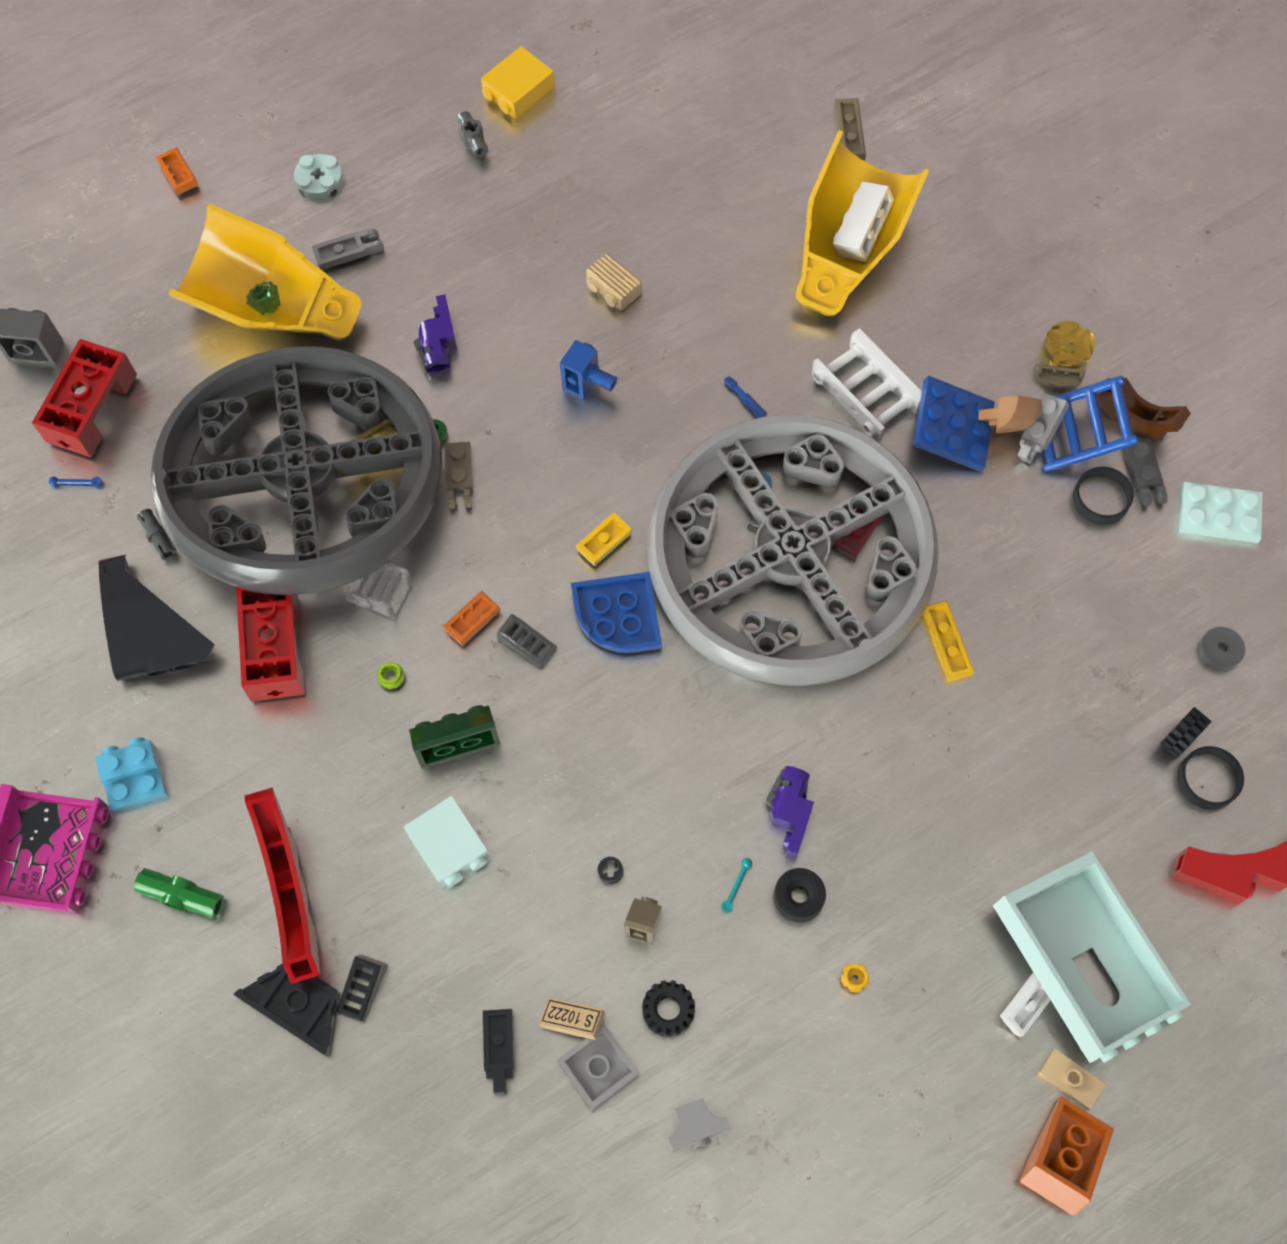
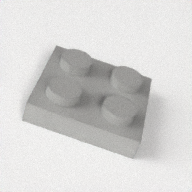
M605 1024L600 1027L596 1040L586 1038L557 1059V1062L591 1111L640 1075Z

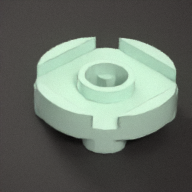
M304 155L299 159V164L295 168L294 179L297 188L303 191L305 196L312 199H323L331 196L330 192L341 187L343 174L337 159L332 155ZM316 174H323V175H324V176H320L319 179H315V175H316Z

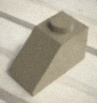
M641 897V900L634 898L624 923L625 937L653 944L662 913V906L657 905L658 901L648 897Z

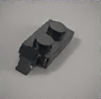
M512 1009L483 1010L484 1071L486 1072V1079H493V1093L495 1095L507 1094V1078H513V1070H515Z

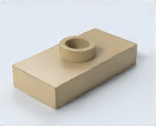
M1055 1048L1037 1073V1075L1087 1110L1092 1109L1106 1086L1103 1081Z

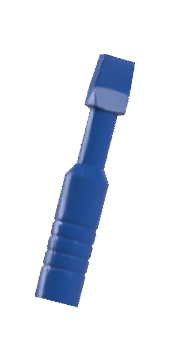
M731 376L724 379L729 388L733 389L741 397V401L758 418L767 415V412L749 393H745Z

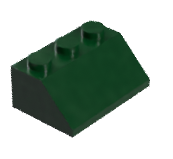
M489 705L473 706L468 709V712L458 715L450 713L443 716L441 720L432 723L430 721L420 722L415 725V728L409 729L413 751L421 768L500 744Z

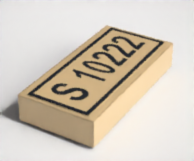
M549 997L539 1024L544 1029L596 1040L605 1012L601 1008Z

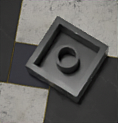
M0 309V350L8 361L56 365L63 339L47 313L40 310Z

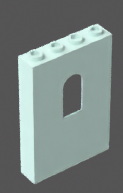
M1092 851L1005 895L993 905L1089 1063L1098 1058L1103 1063L1119 1054L1116 1048L1123 1045L1126 1050L1141 1041L1138 1035L1144 1032L1147 1037L1163 1029L1160 1024L1162 1021L1166 1020L1168 1024L1177 1021L1184 1016L1181 1010L1191 1005ZM1091 948L1094 950L1119 991V1000L1116 1005L1105 1006L1096 999L1072 958Z

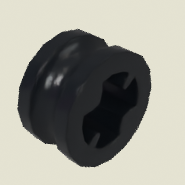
M609 856L600 861L598 874L603 882L615 884L622 879L624 869L619 859ZM608 864H613L614 868H619L618 871L614 872L613 877H608L607 873L603 874V870L608 869Z

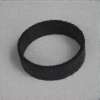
M1103 466L1091 468L1083 473L1073 491V502L1080 515L1090 522L1103 525L1112 524L1122 519L1131 507L1134 499V490L1129 479L1120 471ZM1094 476H1103L1116 481L1125 491L1127 497L1126 508L1114 515H1102L1093 512L1083 503L1080 497V484Z
M1204 746L1192 751L1182 761L1178 769L1177 778L1181 792L1191 803L1200 808L1210 810L1223 808L1239 796L1244 786V773L1240 763L1231 753L1219 747ZM1200 754H1210L1225 761L1232 769L1236 780L1233 796L1226 801L1211 802L1196 795L1186 780L1185 771L1189 759Z

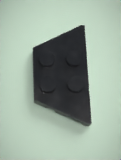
M282 963L274 971L265 973L257 978L256 982L244 989H238L233 994L326 1057L329 1054L339 991L317 976L291 984Z

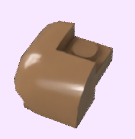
M1019 395L998 397L997 408L979 410L978 420L989 422V426L996 427V433L1023 431L1032 427L1038 420L1043 407L1041 405L1042 400Z

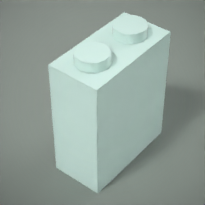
M452 796L404 826L406 833L442 888L447 885L448 887L456 885L463 879L462 875L471 869L476 871L482 868L487 863L486 860L490 858L484 844Z

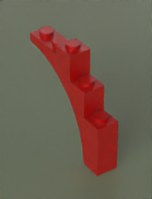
M273 787L245 795V804L258 839L272 892L281 943L282 963L289 981L293 984L320 976L317 932L308 910L307 889L299 870L298 848L291 829L287 827Z
M1287 841L1257 853L1237 855L1210 853L1188 846L1179 854L1172 879L1238 905L1253 896L1256 883L1280 892L1287 887Z

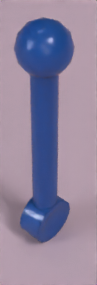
M53 476L48 480L49 485L53 487L58 484H82L100 488L103 485L100 477H94L92 480L58 479Z

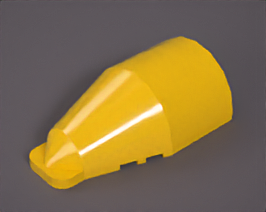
M840 130L834 139L808 199L802 273L795 292L796 299L801 305L826 316H835L841 311L848 295L900 239L929 170L924 169L917 175H902L875 167L858 158L847 149L842 142L843 131ZM862 181L888 186L894 198L891 209L866 262L840 257L833 245L834 236L839 231L843 223L844 214L849 210L853 202L854 193L859 189Z
M211 203L207 206V219L192 264L177 290L171 288L169 291V296L242 328L325 335L338 341L345 340L350 336L362 306L361 299L357 294L342 288L318 266L316 267L301 251H297L289 244L287 239L281 234Z

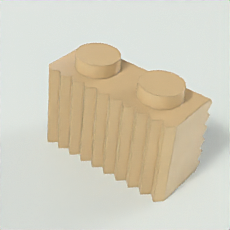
M605 253L601 259H598L586 271L588 287L594 293L598 292L601 294L609 306L616 307L619 311L625 309L642 294V282L608 253Z

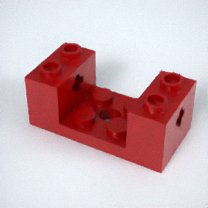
M79 339L32 421V424L46 443L92 457L103 437L94 424V419L110 391L113 390L126 395L137 376L126 354ZM87 387L84 393L75 394L77 388Z
M236 587L241 687L251 702L305 695L304 670L297 658L295 621H300L298 595L264 594ZM264 630H274L272 638L268 640L260 638Z

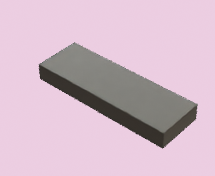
M858 98L835 99L834 107L837 130L843 131L842 142L854 155L865 160L866 151Z

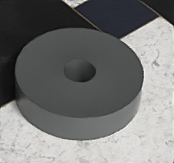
M1216 627L1210 629L1200 640L1199 654L1204 663L1209 667L1219 671H1226L1236 667L1243 659L1245 644L1241 636L1234 630L1226 627ZM1218 646L1224 647L1226 652L1220 651Z

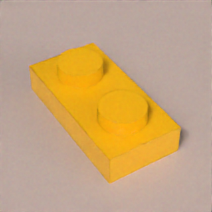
M613 512L576 545V549L593 566H596L632 534V528Z

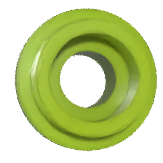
M393 662L382 665L377 673L380 685L386 689L399 687L405 677L403 668ZM390 673L396 674L393 680L387 679Z

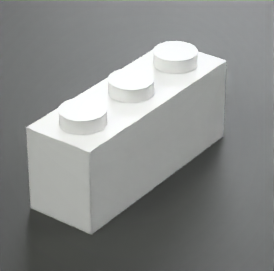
M861 182L859 189L854 193L853 202L849 210L844 214L843 223L833 239V245L840 257L866 262L894 202L893 195L888 186Z

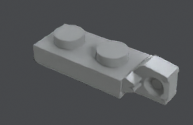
M1044 394L1041 399L1043 407L1038 420L1032 427L1027 428L1019 443L1021 448L1017 455L1021 461L1031 464L1037 452L1041 453L1043 449L1047 450L1069 408L1068 401Z

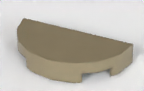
M1035 364L1034 367L1035 377L1040 385L1056 393H1067L1076 389L1083 381L1086 372L1084 369Z

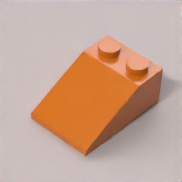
M1060 1096L1028 1157L1020 1183L1074 1216L1091 1201L1114 1128Z

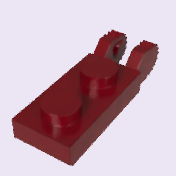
M856 509L855 511L856 513L860 514L865 513L861 509ZM880 516L869 524L837 539L832 548L855 561L880 524L882 517Z

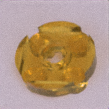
M1062 321L1052 326L1043 341V350L1046 357L1050 360V365L1075 369L1087 365L1095 349V339L1091 331L1088 329L1085 331L1079 327V323L1074 321ZM1066 341H1069L1070 345H1075V347L1069 349L1064 345Z

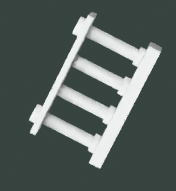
M859 328L851 335L850 349L827 366L818 358L814 360L812 376L816 383L823 385L856 419L866 435L873 437L879 442L882 440L885 429L883 425L906 408L910 409L915 415L919 412L922 391ZM855 357H860L867 366L841 383L833 373ZM870 375H877L883 383L862 399L858 400L849 391ZM888 391L894 392L900 398V401L875 418L866 409Z

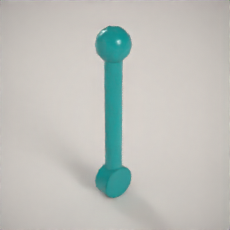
M750 858L742 860L741 871L727 901L722 903L721 908L726 913L732 911L734 897L747 869L752 867L753 863Z

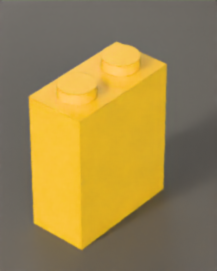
M522 46L481 78L482 93L485 98L496 103L503 113L511 115L514 119H517L555 87L554 71Z

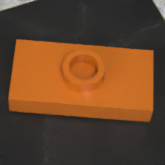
M177 147L155 157L177 196L199 186Z
M480 591L443 628L463 647L501 611L500 607L483 591Z

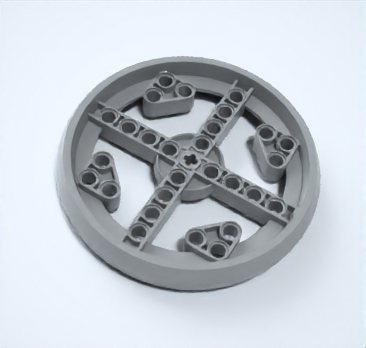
M773 415L743 421L730 426L706 439L683 458L666 480L655 502L647 536V559L653 587L665 614L681 636L699 653L724 669L751 680L784 686H808L844 679L869 668L890 654L909 635L924 613L934 589L938 566V540L932 512L919 484L905 465L886 447L870 436L833 420L806 415ZM813 449H819V450H821L822 452L816 453V452H814V451H812V450H813ZM785 453L783 472L787 477L826 487L836 486L841 480L843 468L846 467L860 476L871 487L826 512L814 516L809 512L799 509H785L751 459L765 455ZM795 460L800 462V464H792L790 461ZM733 464H740V465H742V467L736 468V467H733L732 465H733ZM826 469H833L836 472L830 473ZM725 473L760 526L754 536L753 551L693 582L687 567L685 551L693 558L703 557L707 553L717 520L718 500L714 495L704 492L715 480ZM746 484H754L756 487L749 488ZM877 497H882V498H884L886 501L881 502V501H878L876 498H877ZM760 504H767V505H769L770 507H769V508H762V507H760L759 505H760ZM709 507L712 510L709 512H704L701 510V508ZM854 509H861L865 513H856ZM890 512L897 530L898 539L886 536L879 541L867 585V594L871 600L885 602L863 624L825 568L831 558L832 543ZM687 519L689 522L681 524L678 520ZM832 521H839L843 525H834ZM780 524L784 528L776 529L773 525ZM809 533H817L820 537H811ZM695 539H699V540H701L703 543H702V544H699V545H696V544H693L691 541H692V540H695ZM882 550H890L893 555H886ZM773 557L776 561L767 562L764 558ZM808 565L812 570L805 571L801 566ZM750 569L753 571V573L744 574L741 572V570ZM897 571H905L908 576H901ZM767 578L783 585H800L835 640L817 645L799 646L802 637V627L797 621L754 610L743 614L739 632L723 622L711 609ZM720 581H727L731 585L722 587L718 583ZM882 583L886 588L879 589L874 584ZM822 586L827 591L818 592L815 587ZM698 593H704L708 597L705 599H698L695 597V595ZM836 607L841 613L834 614L829 608ZM749 623H754L759 628L756 630H750L746 627V625ZM851 629L856 634L850 636L845 634L843 630ZM791 632L796 637L794 639H787L783 634ZM769 645L773 650L764 652L760 649V646Z

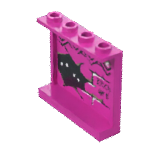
M1 784L0 903L78 914L80 906L84 904L86 899L85 886L87 879L93 873L94 864L92 861L95 851L99 849L101 844L100 832L102 824H105L108 819V805L99 797H95L94 801L21 791L13 785Z

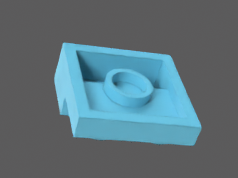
M135 738L129 741V746L120 749L117 746H110L104 748L101 751V755L95 756L100 781L105 786L111 812L116 813L168 796L156 746L150 739Z

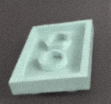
M1184 481L1181 485L1179 532L1258 543L1261 540L1262 492Z

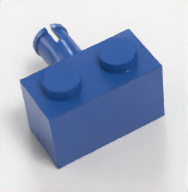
M575 340L560 361L562 389L582 399L587 396L594 384L607 389L609 392L617 384L618 377L599 369L598 351L588 343Z

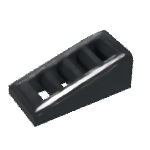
M364 955L355 956L336 1012L364 1022L387 964ZM362 967L372 969L373 973L369 974L361 971ZM361 978L369 981V985L366 986L358 983L357 979ZM353 989L366 993L365 997L352 994ZM348 1001L361 1004V1009L348 1006Z

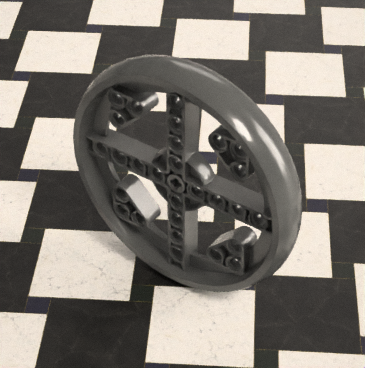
M308 346L281 348L254 354L221 368L199 383L182 399L163 426L156 443L151 466L152 498L159 521L172 543L189 561L212 577L231 586L258 593L276 595L309 594L344 586L365 577L392 560L412 541L427 520L438 494L442 473V450L434 421L425 404L404 380L386 367L360 355L338 349ZM300 385L329 387L328 395L332 410L367 431H374L381 427L383 424V412L394 425L398 434L328 444L319 435L306 431ZM275 389L280 435L271 440L264 447L260 455L192 466L194 456L202 440L209 454L220 455L227 451L252 424V416L246 400ZM404 468L396 494H394L392 483L388 480L379 479L371 483L346 512L345 517L352 538L322 550L315 499L327 492L336 478ZM267 490L276 499L289 503L295 554L264 553L266 543L258 524L225 505H217L211 508L208 512L207 523L198 511L194 501Z

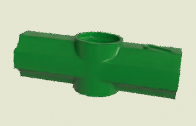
M143 868L135 879L134 891L136 893L159 900L162 904L185 912L188 910L198 915L215 919L223 906V895L198 887L194 882L173 875L169 877Z

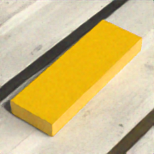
M948 601L927 605L922 615L947 682L972 676L974 669Z

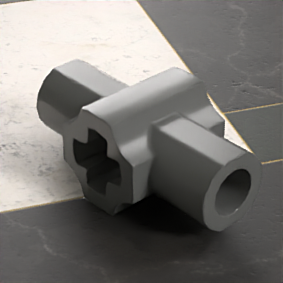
M461 112L457 116V122L461 127L464 146L472 149L476 157L486 155L488 153V146L484 141L481 122L474 120L470 112Z

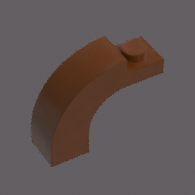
M1124 378V385L1121 386L1133 433L1151 439L1162 440L1167 432H1178L1183 427L1185 421L1191 415L1187 406L1162 407L1154 405L1143 399L1134 390L1129 380ZM1111 389L1096 394L1097 401L1102 409L1114 421L1119 423Z

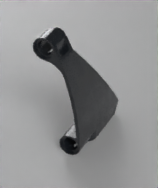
M126 554L99 560V583L104 626L112 671L117 681L141 675L157 676L196 666V662L208 659L215 644L130 574L125 558Z

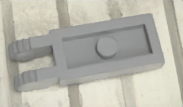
M372 228L313 245L312 249L319 268L324 270L364 257L366 254L375 255L383 251L384 245L380 240L375 241L378 239L379 233L376 229Z

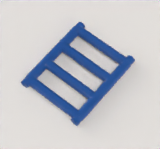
M1123 376L1104 380L1056 396L1069 403V408L1063 418L1071 454L1056 459L1053 440H1051L1047 450L1044 449L1046 463H1043L1045 472L1139 443L1137 436L1132 433L1121 386L1124 385ZM1111 389L1122 438L1107 443L1096 394ZM1086 397L1097 446L1082 451L1071 402Z

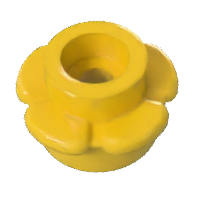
M848 964L844 967L841 983L844 987H848L849 991L860 992L862 988L868 986L870 978L867 974V969L863 965ZM856 975L858 980H853L852 976Z

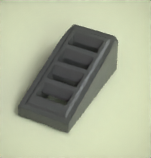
M514 614L508 617L497 632L498 641L541 669L557 649L555 644ZM514 628H517L514 634L510 637L509 635L514 630ZM523 633L526 634L525 638L519 644L517 642L518 639L521 637ZM534 639L536 642L530 650H527L526 647ZM541 645L545 646L538 657L534 655Z

